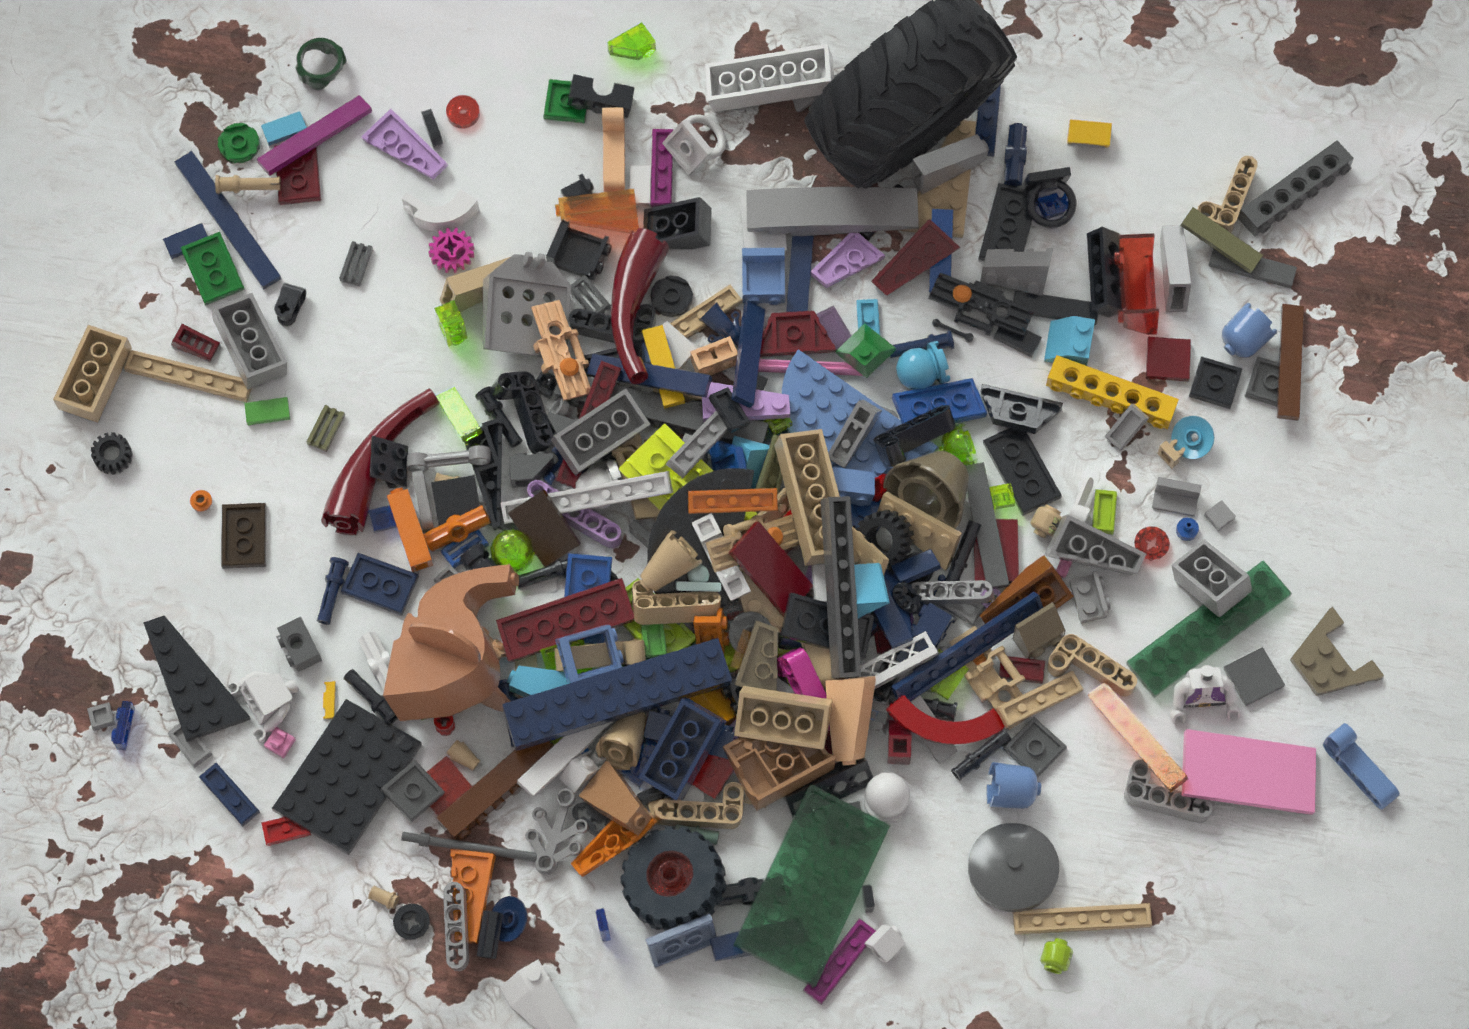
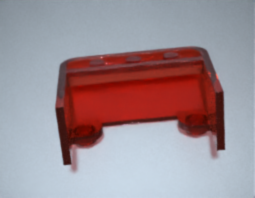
M1154 233L1120 235L1119 252H1115V265H1119L1122 307V311H1118V324L1122 323L1123 328L1146 335H1157L1159 308H1156Z

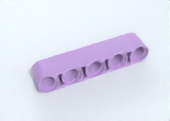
M540 480L532 481L527 488L528 497H533V492L536 490L542 491L545 489L547 494L559 491ZM590 508L578 510L577 512L580 515L577 517L569 516L571 512L562 513L569 526L608 548H616L621 544L622 535L620 527ZM591 522L599 524L595 528L588 527V524ZM608 533L617 534V536L613 539H609L606 537Z

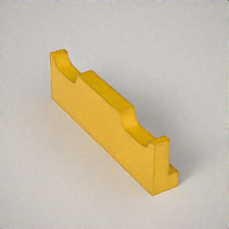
M324 682L326 692L323 693V709H325L323 719H333L335 716L336 682Z

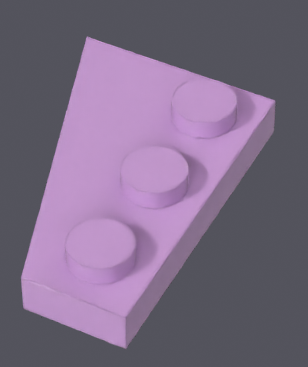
M849 233L811 271V276L825 288H828L885 259V255L859 233Z

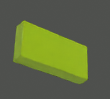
M1095 489L1092 527L1110 535L1114 534L1117 491Z

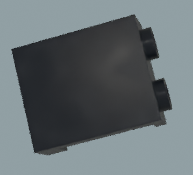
M561 220L547 252L546 259L547 262H553L558 269L581 277L586 275L588 279L595 281L597 274L600 275L603 271V260L605 256H609L612 245L610 244L609 236L605 235L602 239L570 228V222Z

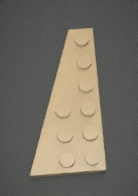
M963 120L961 125L946 137L942 147L974 136L976 121ZM971 169L924 194H921L920 191L918 192L919 229L928 219H932V209L953 210L952 237L963 238ZM904 229L900 231L916 233L919 229Z

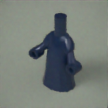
M716 302L699 319L719 335V337L711 334L707 341L713 343L730 336L733 343L738 347L741 326H739L740 314L737 311L731 314L732 323L718 302Z

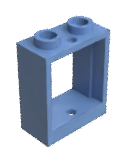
M604 625L555 639L567 683L621 668V663L624 662L621 650H617L615 644L618 641L617 633L614 628L611 629V625ZM603 633L611 664L577 674L569 642Z

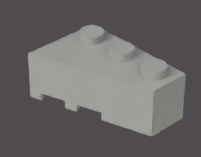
M1053 248L1034 252V249H1027L1026 252H1014V249H988L980 282L1043 296Z

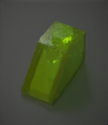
M641 22L608 41L607 47L608 53L612 56L640 60L651 56L656 51V42Z

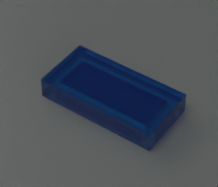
M604 908L597 909L595 912L601 940L603 942L610 941L611 937Z

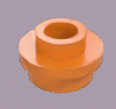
M198 490L191 495L190 504L196 511H206L212 504V497L207 491ZM203 497V502H197L198 498Z

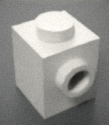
M883 924L864 944L878 960L888 962L891 958L900 954L906 942L901 938L903 934L894 925L891 927Z

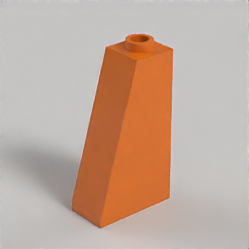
M401 487L391 490V494L387 495V499L412 572L432 567V559L408 489L403 490Z

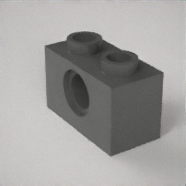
M301 616L277 627L280 635L276 636L281 648L286 647L289 653L285 657L290 667L295 666L297 671L300 672L322 661ZM296 642L303 643L302 646L298 649L292 648L293 644Z

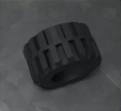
M883 510L864 517V520L858 523L860 527L856 528V530L860 531L869 543L874 544L889 559L888 567L904 560L907 557L906 554L912 551L910 546L914 545V540L911 539L914 531L909 529L912 526L910 522L905 523V516H898L899 512ZM879 527L887 529L892 536V546L889 551L882 549L877 543L876 532Z

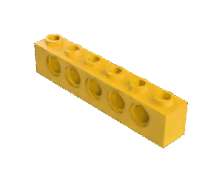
M1058 355L1055 357L1046 382V386H1049L1053 391L1068 393L1075 399H1085L1095 406L1110 408L1112 412L1117 414L1124 413L1131 405L1127 399H1134L1137 402L1135 405L1149 417L1146 422L1151 423L1152 426L1158 429L1169 428L1179 401L1178 398ZM1073 377L1076 381L1069 382L1066 378ZM1092 384L1096 389H1089L1086 385ZM1107 392H1114L1117 396H1108ZM1153 406L1157 411H1150L1147 407Z

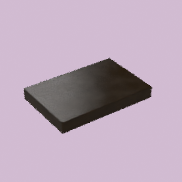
M545 489L508 512V515L544 567L581 544Z
M266 503L222 504V569L266 567Z

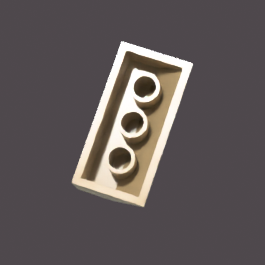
M743 686L739 693L734 736L824 750L832 699Z

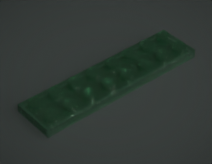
M1264 560L1247 572L1250 576L1252 592L1221 617H1218L1203 604L1127 661L1126 665L1154 698L1186 675L1189 670L1194 669L1291 596L1290 590Z

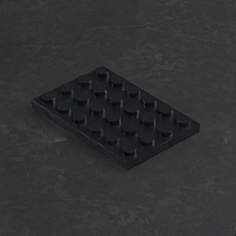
M345 699L272 807V810L349 855L387 798L381 791V788L410 764L422 746V742L390 723L386 725L383 719Z

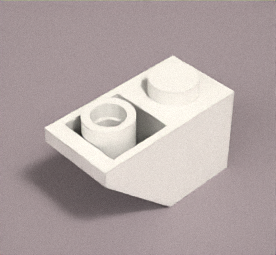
M596 748L572 759L559 778L571 791L576 793L587 786L607 759L603 756L600 758Z

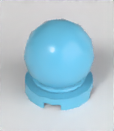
M938 341L928 343L927 350L913 348L901 355L897 362L896 371L900 382L904 386L914 390L932 386L936 379L940 384L950 381V376H946L945 373L949 366L943 349H937Z

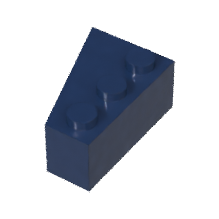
M929 603L928 606L924 605L918 615L920 617L917 625L913 624L911 626L912 637L914 638L926 631L932 644L937 648L941 640H944L946 637V632L951 623L954 624L957 618L932 603ZM925 639L916 642L913 651L921 652L927 649L929 646ZM912 645L908 646L905 649L911 650ZM904 651L897 652L896 655L898 657L896 661L902 662L908 659L909 653ZM922 664V665H920V666H918V667H916V668H914V669H912V670L915 671V670H917L918 668H920L921 666H923L924 664Z

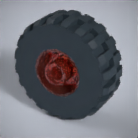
M667 826L662 831L658 829L650 831L651 835L646 838L643 836L638 840L639 844L635 848H630L627 853L629 858L624 860L622 864L624 874L620 876V881L623 886L624 898L643 923H648L653 929L660 930L662 928L667 931L709 913L711 916L715 913V906L720 905L723 900L721 893L726 890V881L724 880L726 872L714 846L697 831L691 832L689 828L682 826L679 830L675 829L674 826Z

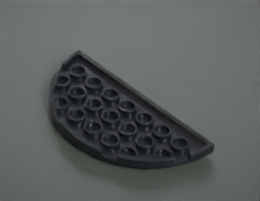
M744 468L720 469L698 476L679 488L661 508L652 526L647 548V564L667 534L672 530L676 532L674 536L677 539L680 537L684 538L696 551L698 556L695 559H701L702 563L700 565H704L709 571V580L707 582H720L692 525V522L710 513L689 514L688 491L751 489L754 470ZM746 512L712 513L724 537L723 527L727 524L734 525L744 522ZM688 573L654 592L655 594L704 591L676 590L675 581H689ZM721 584V591L717 593L721 596V608H723L724 616L728 595ZM684 623L695 634L694 623Z

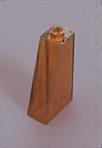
M634 189L558 198L559 204H555L556 217L561 216V220L570 222V224L624 233L636 232L639 228Z

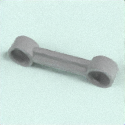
M472 446L467 451L430 455L414 452L407 455V470L411 472L423 470L425 472L430 467L467 463L483 466L490 463L491 449L487 446Z

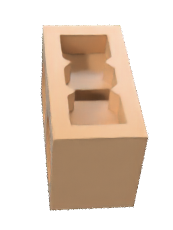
M729 336L690 351L691 363L696 373L713 375L736 366L738 352Z

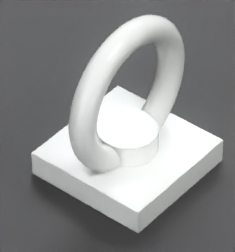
M691 115L683 120L662 144L684 171L690 175L705 159L719 157L725 150L726 139L723 130L713 119L704 115ZM702 123L712 129L718 141L717 147L714 150L709 147L692 124Z

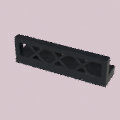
M865 758L856 760V764L843 765L842 761L835 763L834 770L784 796L783 799L787 803L791 816L795 821L866 788L873 775ZM865 770L868 779L862 782L854 781L856 775ZM841 781L847 783L844 790L840 792L834 790L837 783ZM821 790L827 792L823 800H813L817 792ZM800 800L806 801L804 809L796 812L793 804Z

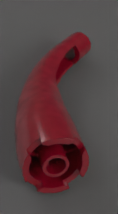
M638 228L636 232L631 231L624 244L614 276L611 299V325L619 359L632 384H640L648 378L641 357L636 356L633 347V323L650 285L669 252V246L665 240L662 243L655 238L657 233L644 228Z
M430 388L408 400L389 414L366 436L351 455L337 477L325 503L321 522L326 528L329 524L336 528V533L343 535H356L358 530L364 531L376 484V479L370 477L371 437L376 436L394 442L397 436L409 424L438 406L439 401Z

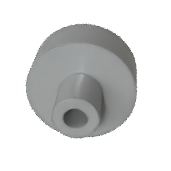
M558 398L550 409L551 413L568 418L573 413L569 410L570 403L566 400L563 401V398Z

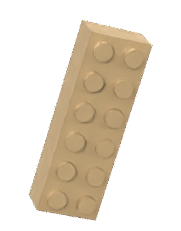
M818 429L780 434L774 446L805 566L823 564L821 499L840 497L823 431Z

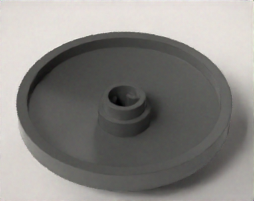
M1020 823L1000 824L985 831L974 843L968 860L969 880L977 895L990 906L1007 912L1027 911L1042 904L1053 892L1059 876L1058 855L1050 840L1037 829Z

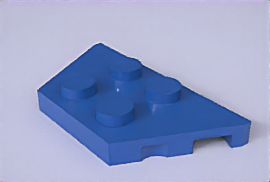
M718 441L710 449L713 471L728 468L747 469L742 447Z

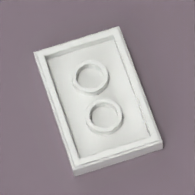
M740 196L744 248H785L786 254L785 233L770 234L769 231L748 232L747 197Z

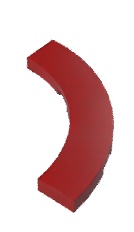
M903 695L885 709L905 729H908L920 738L940 744L957 745L977 742L1005 728L1004 723L994 708L971 720L959 722L944 721L925 714Z

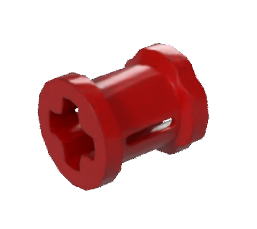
M453 716L434 718L433 722L436 731L442 736L451 735L455 730ZM447 720L446 726L443 727V721Z

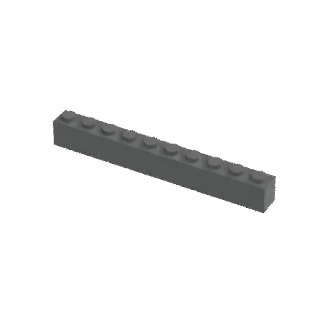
M595 376L587 377L590 387L592 386ZM617 382L610 397L612 398L624 389H627L651 424L650 426L660 428L663 424H666L675 433L693 435L703 425L702 404L697 402H685V404L664 409L659 393L644 392L634 386L624 387ZM556 384L553 393L555 401L558 398H562L558 384ZM588 395L566 401L570 403V406L583 409ZM750 420L749 426L730 433L728 430L719 441L732 444L734 436L765 444L769 433V423H766L764 420Z

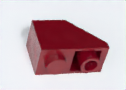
M889 720L887 764L910 765L912 732L902 727L895 720Z

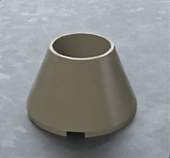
M935 451L895 465L885 477L884 488H887V492L956 529L963 515L969 474L965 465L956 456L945 451Z

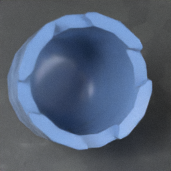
M1246 303L1222 330L1221 336L1225 344L1224 349L1232 356L1235 354L1242 358L1251 357L1277 334V330H1272L1270 327L1272 321L1259 308L1255 311L1251 309L1250 303Z
M992 762L988 775H992L991 785L987 784L986 787L987 804H990L989 807L1025 809L1034 803L1036 796H1040L1041 782H1038L1036 773L1031 768Z

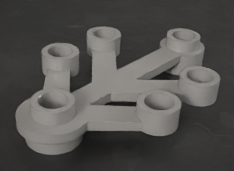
M567 788L561 789L557 793L556 800L560 806L553 828H551L547 820V812L543 808L537 807L532 812L533 818L538 821L548 841L546 851L539 841L540 833L537 830L530 829L525 835L526 840L532 844L538 856L535 861V867L543 875L554 873L558 867V862L570 855H579L582 852V845L577 841H571L567 848L555 853L558 844L578 833L584 834L589 830L588 822L584 819H579L574 825L562 831L568 809L576 801L575 793ZM570 795L571 800L565 803L564 797ZM538 811L543 812L541 818L536 817ZM580 823H585L583 830L578 829ZM535 832L536 838L530 840V834ZM577 844L578 850L576 852H572V846ZM546 860H550L551 862L548 868L544 867V862Z

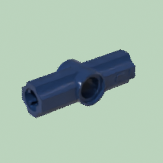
M1022 123L1009 125L1008 143L1005 148L1004 164H1006L1004 184L1015 187L1022 186L1023 169L1027 155V147H1025L1027 126H1024Z

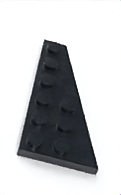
M165 615L143 622L186 742L251 720L247 712Z

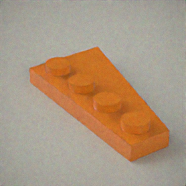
M450 849L453 882L460 883L466 891L468 943L478 944L483 910L486 909L496 856L492 853ZM454 888L452 893L454 904H458L456 894L460 893L456 888ZM453 910L454 921L460 919L462 914L460 910ZM461 932L454 933V938L457 942L462 940Z

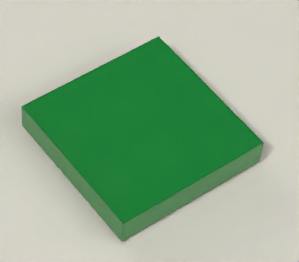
M549 79L543 114L544 119L585 124L587 109L578 110L567 105L571 81Z

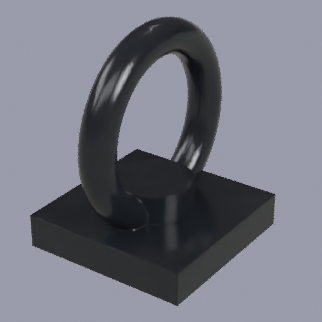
M1070 167L1028 173L1023 181L1024 189L1030 190L1026 199L1027 211L1032 220L1038 225L1045 228H1058L1067 224L1074 216L1077 207L1076 196L1071 187L1066 184L1071 177ZM1059 188L1067 196V211L1059 219H1045L1036 211V195L1039 191L1050 192Z

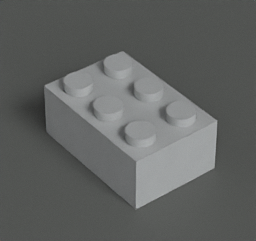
M1205 539L1171 565L1174 580L1218 617H1221L1252 592L1250 576Z

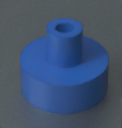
M1188 517L1181 519L1176 527L1177 536L1184 541L1193 540L1199 531L1198 523Z

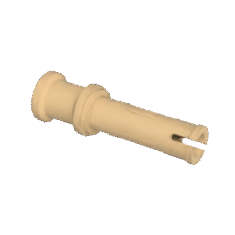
M216 175L215 177L216 194L229 191L238 194L240 190L280 191L281 184H272L279 183L280 177L240 178L238 175L233 177H220V175Z

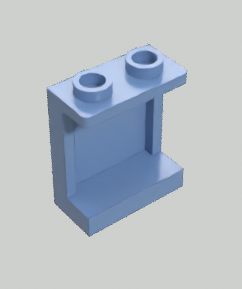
M742 248L743 303H746L747 300L756 305L759 303H768L770 305L785 303V248Z

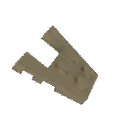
M1333 606L1326 612L1290 659L1316 696L1354 685H1362L1374 680L1378 681L1384 677V674L1373 660L1353 671L1327 637L1328 634L1344 624V621Z

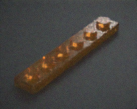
M1106 682L1088 694L1089 699L1170 793L1188 780V776Z

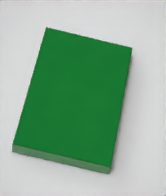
M220 231L180 247L205 305L245 290Z

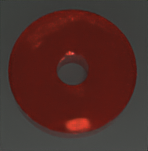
M459 95L452 98L446 107L447 119L457 128L464 129L473 126L480 117L477 101L468 95ZM461 110H466L465 113H460Z

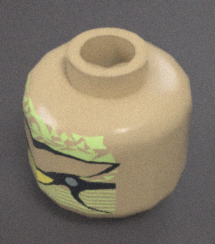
M1047 504L1045 507H1038L1030 522L1031 526L1035 528L1033 533L1042 538H1045L1047 535L1053 536L1062 519L1060 516L1061 512Z

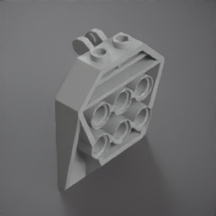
M525 252V255L514 254L483 278V349L542 357L541 352L535 353L533 345L542 338L531 307L545 304L544 295L549 297L550 302L560 300L569 325L571 285L553 262L545 261L546 257L544 254H538L534 258L531 252ZM503 290L509 293V299L503 296ZM523 292L529 295L530 301L524 299ZM501 315L507 317V324L502 322ZM522 317L528 321V327L522 324ZM557 326L549 328L551 334H560V329Z

